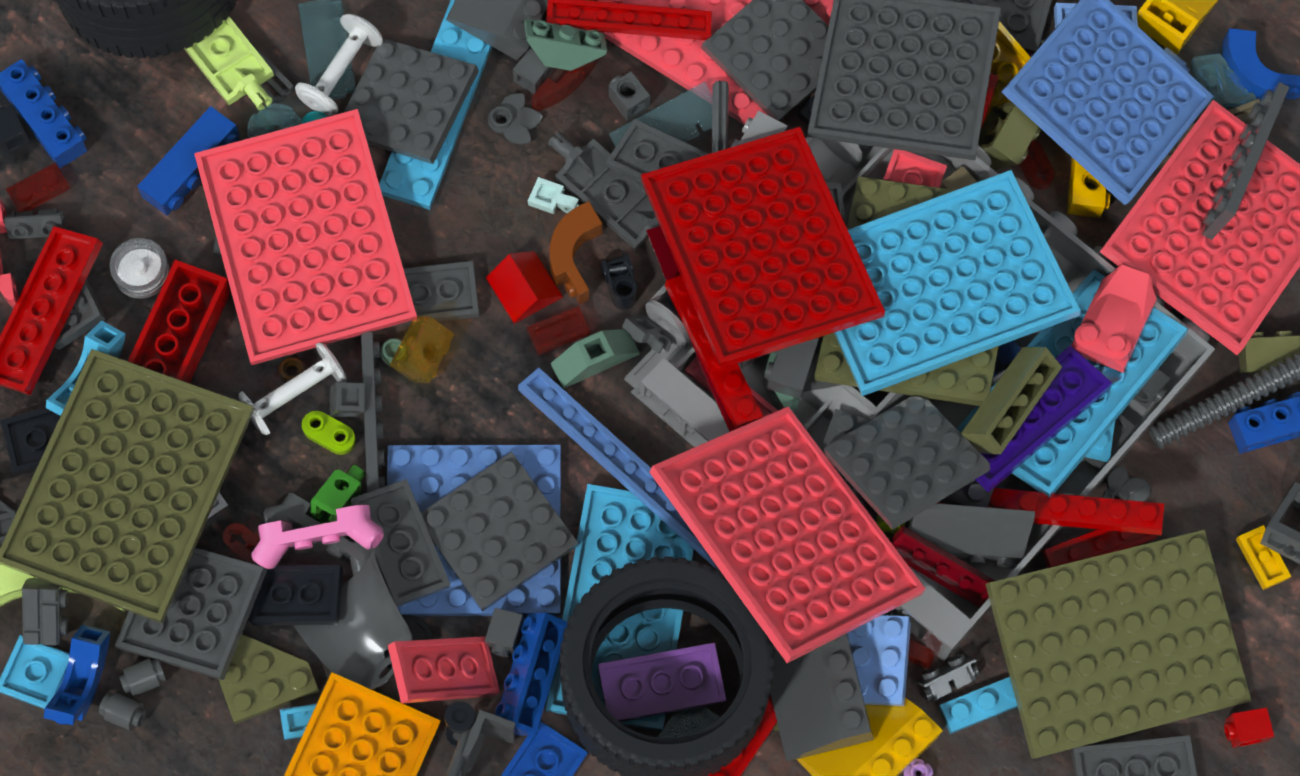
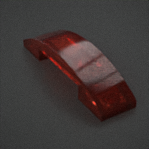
M598 59L568 71L558 83L548 78L531 97L532 109L537 112L547 109L571 95L586 80Z

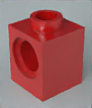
M1267 707L1233 713L1225 719V736L1228 741L1231 740L1233 748L1267 742L1274 737Z

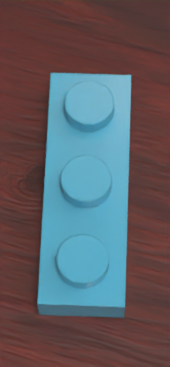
M1008 677L940 704L938 708L949 733L952 734L1018 706L1011 679Z

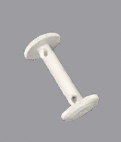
M345 14L341 17V25L350 34L316 86L301 82L295 87L297 96L304 104L314 111L322 112L328 116L335 115L338 112L336 103L328 96L362 44L377 47V45L380 46L383 43L379 30L369 21L355 14Z
M316 344V349L322 358L321 361L252 404L243 391L239 393L238 399L240 402L254 407L250 421L261 434H270L262 418L330 374L334 376L337 382L347 381L340 363L325 344Z

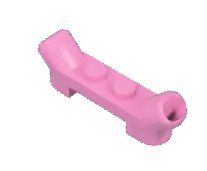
M369 505L349 506L336 509L337 521L295 530L292 528V523L281 520L259 525L260 541L251 555L252 559L266 569H273L289 547L295 546V550L308 549L313 547V542L322 541L323 544H333L340 542V537L349 536L365 549H371L380 544L384 537V530L371 520Z

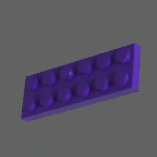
M1072 346L1066 348L1055 358L1062 368L1002 454L980 453L990 463V471L978 477L975 481L987 492H990L1111 389L1112 382Z

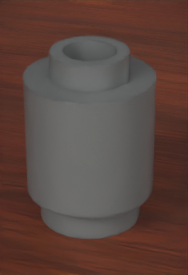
M150 658L123 668L124 675L119 676L125 693L131 691L133 696L159 687L161 682L166 681L160 661L158 659L151 661Z
M117 692L114 694L107 693L99 706V715L104 716V720L129 731H132L135 727H140L146 717L143 703Z

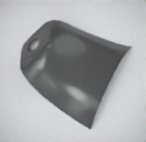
M373 547L365 565L342 585L338 625H293L309 648L331 672L369 689L382 686L394 674L392 667L389 673L380 679L382 671L392 664L390 655L387 658L384 657V652L388 649V645L395 641L413 640L410 629L386 586L378 567Z

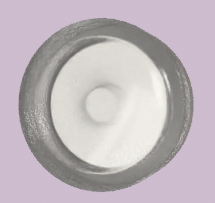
M134 238L125 241L116 248L110 259V272L117 287L125 295L132 298H148L159 293L170 271L168 260L162 248L154 241L145 238Z

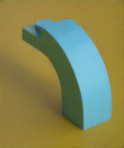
M101 320L85 336L82 355L75 370L68 380L47 399L46 408L61 416L91 349L120 359L126 334Z

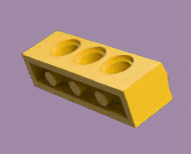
M1071 157L1067 214L1100 218L1104 209L1109 208L1111 195L1106 192V188ZM1085 183H1092L1096 189L1088 188Z

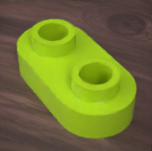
M321 411L309 412L302 420V430L309 440L337 455L348 454L354 449L356 444L355 434L349 426ZM312 422H321L318 428L311 427ZM339 434L346 436L341 442L335 440Z

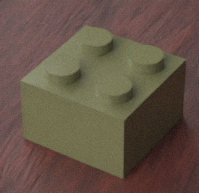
M1004 103L992 108L980 131L978 146L990 157L991 165L989 167L993 170L1018 165L1026 158L1028 154L1026 149L1030 142L1039 135L1041 128L1014 103Z

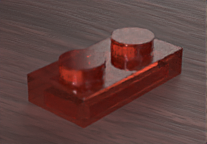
M54 163L6 188V191L18 212L32 210L66 192L70 187L57 164Z
M579 306L527 327V332L538 355L590 335V329Z

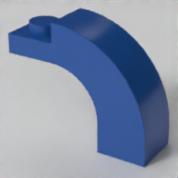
M1229 28L1223 39V62L1229 77L1242 92L1255 100L1260 99L1261 101L1268 89L1272 91L1281 82L1289 87L1285 96L1286 99L1300 98L1299 75L1274 72L1265 67L1259 60L1256 53V31Z
M81 625L73 635L67 669L58 691L45 707V719L53 720L58 724L73 725L76 720L82 721L92 704L103 673L110 631Z

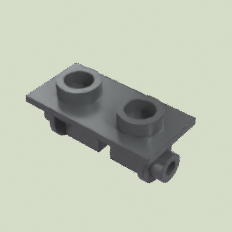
M58 208L38 210V215H34L33 211H12L3 220L9 239L49 237L53 226L64 229L63 221H65L64 210L59 211Z
M958 654L949 658L948 664L940 668L932 667L922 673V677L916 679L915 682L926 687L922 692L927 701L931 699L935 701L952 692L949 681L952 680L955 688L959 689L975 681L976 676L980 674L975 665L971 666V664L977 662L975 658L969 655Z

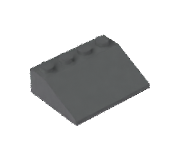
M455 0L446 20L511 58L518 60L529 48L524 21L526 18L542 20L547 9L548 0Z
M934 504L906 521L905 527L958 559L968 560L970 565H985L986 562H997L999 567L1011 568L1024 557L1035 518V511Z
M848 633L789 663H786L774 646L775 673L771 697L787 762L874 740Z

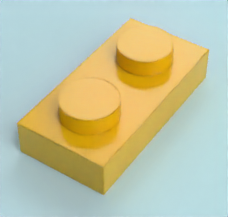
M1264 525L1236 538L1262 590H1266L1291 577L1280 554L1260 544L1266 530Z

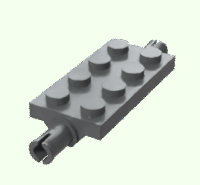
M558 131L555 134L557 138L553 136L548 142L550 147L565 158V165L555 175V180L564 186L575 198L579 199L582 204L589 201L599 219L636 251L649 238L646 230L660 226L643 184L607 168L606 161L611 154L596 140L592 139L583 147L575 146Z

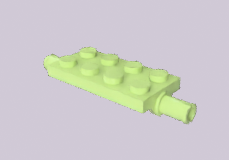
M229 16L226 20L222 21L223 24L218 29L215 28L212 34L203 37L204 40L199 43L195 42L193 46L187 49L186 47L184 48L228 105H231L246 94L258 110L265 109L262 104L263 102L267 107L272 103L273 99L266 93L261 84L272 78L274 73Z

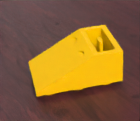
M1147 0L1137 13L1138 27L1149 37L1164 47H1168L1177 55L1219 0Z

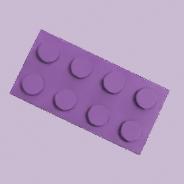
M715 643L598 664L605 707L619 722L726 703Z

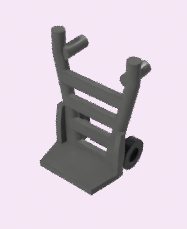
M461 701L452 703L445 711L446 738L449 744L456 748L446 776H465V773L469 774L478 759L485 736L514 744L515 722L482 710L476 712L468 703Z

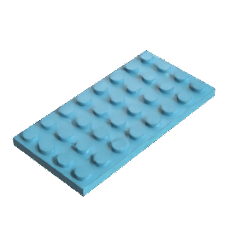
M1093 269L1073 292V296L1081 310L1080 316L1041 330L1027 347H1047L1054 358H1056L1066 348L1071 346L1075 331L1081 325L1105 276ZM1153 308L1124 373L1086 359L1112 382L1111 389L1015 469L1012 474L1048 497L1055 493L1187 335L1188 328L1158 309ZM976 406L959 425L957 430L962 433L980 406Z
M587 484L577 537L578 547L575 548L562 620L568 622L570 615L573 616L577 603L580 604L583 595L588 593L595 583L598 584L602 577L605 575L609 576L611 571L617 568L621 569L624 565L631 562L632 564L637 563V560H650L651 557H659V559L664 558V556L673 557V559L682 557L691 561L694 549L630 491ZM660 608L643 611L625 619L607 635L597 651L591 673L594 687L604 706L605 702L598 664L677 650L683 610ZM559 657L548 693L546 712L567 715L562 698ZM666 714L623 721L621 723L627 726L663 732Z

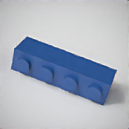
M210 106L137 186L141 197L166 216L172 210H177L182 205L184 197L189 191L195 190L201 183L194 153L238 142L239 132L236 124Z

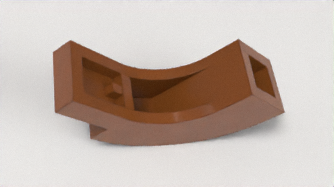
M589 201L574 208L561 219L553 232L549 248L550 270L555 285L558 286L564 283L569 297H575L579 305L589 300V289L577 270L573 258L581 245L602 235V223Z

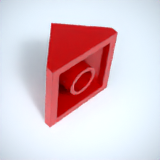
M535 251L509 254L486 277L513 324L563 298Z

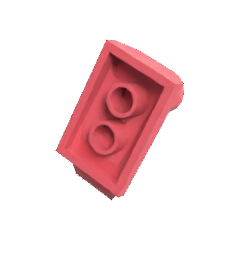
M1119 265L1111 274L1103 278L1081 325L1075 331L1071 346L1085 359L1124 373L1157 300L1152 286V277L1142 271L1125 265Z

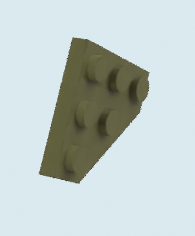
M243 634L224 681L218 679L235 724L319 692L307 661Z

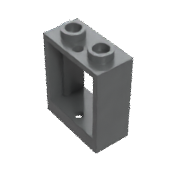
M1295 482L1268 524L1260 544L1300 564V532L1281 523L1291 505L1300 509V484Z

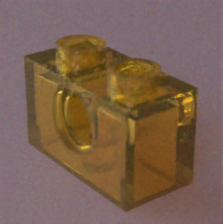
M417 316V319L412 320L390 366L414 383H430L438 372V366L443 356L450 349V342L454 334L430 316Z

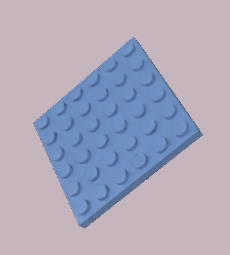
M1079 0L1001 91L1124 205L1133 199L1214 97L1110 0Z
M388 445L387 486L407 479L420 512H423L512 452L561 519L560 445ZM436 548L451 584L450 587L397 607L400 614L406 616H493L495 608L523 614V616L543 612L553 616H560V559L482 612Z

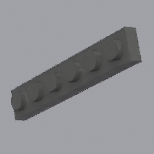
M373 331L361 333L363 383H365L364 423L367 493L386 486L385 477H380V466H385L384 449H379V439H384L383 422H378V412L383 411L382 394L377 395V385L382 384L381 368H376L375 358L381 357L380 341L374 340Z

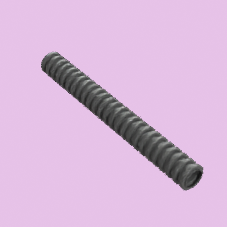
M1295 353L1293 358L1287 357L1284 363L1279 361L1276 367L1271 365L1268 371L1263 369L1260 375L1255 373L1252 379L1247 377L1244 383L1239 381L1236 387L1231 385L1228 391L1223 389L1220 395L1215 393L1212 399L1207 397L1204 403L1200 401L1196 407L1192 405L1188 411L1184 409L1180 415L1176 413L1172 419L1168 417L1164 423L1158 422L1156 427L1150 426L1149 433L1155 445L1163 449L1165 444L1171 445L1173 440L1179 441L1181 436L1187 437L1189 432L1195 433L1197 428L1203 429L1205 424L1211 425L1213 420L1219 421L1221 419L1220 416L1227 417L1229 415L1228 412L1235 413L1237 411L1236 408L1243 409L1246 403L1251 405L1254 399L1259 401L1262 395L1267 397L1270 391L1275 393L1278 387L1283 389L1286 383L1291 385L1294 379L1299 381L1300 354Z

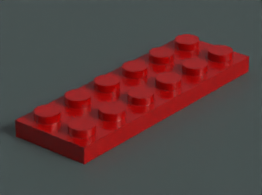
M53 226L0 335V386L31 395L103 246V242L98 238Z

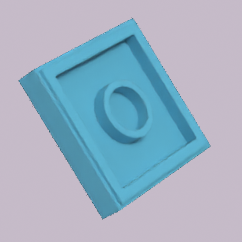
M20 635L0 677V693L45 709L62 683L70 653L43 644L26 645L23 643V636Z

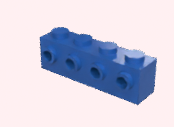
M21 59L0 72V90L58 168L61 169L87 152L84 144L87 138L78 125L73 128L69 123V120L72 118L64 106L57 107L54 103V100L57 98L48 85L43 87L40 84L39 80L42 78L33 65L28 67Z
M1300 392L1288 396L1287 400L1278 402L1277 399H1272L1262 403L1259 408L1251 409V406H1247L1235 412L1228 425L1240 454L1300 437Z
M546 612L528 614L527 618L523 621L519 644L512 655L513 663L511 670L504 681L502 699L495 710L496 716L516 723L515 735L536 736L560 657L564 630L567 628V621Z

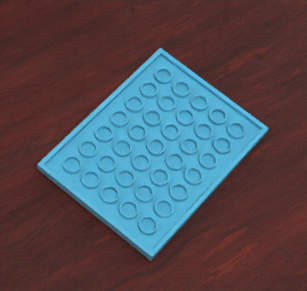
M1012 170L848 230L885 310V315L882 318L834 333L862 396L1080 316L1081 310Z

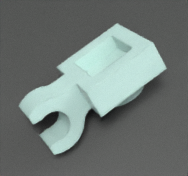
M538 177L528 199L529 206L552 214L555 213L557 207L565 213H569L574 208L580 206L578 205L579 199L563 194L565 191L564 186Z

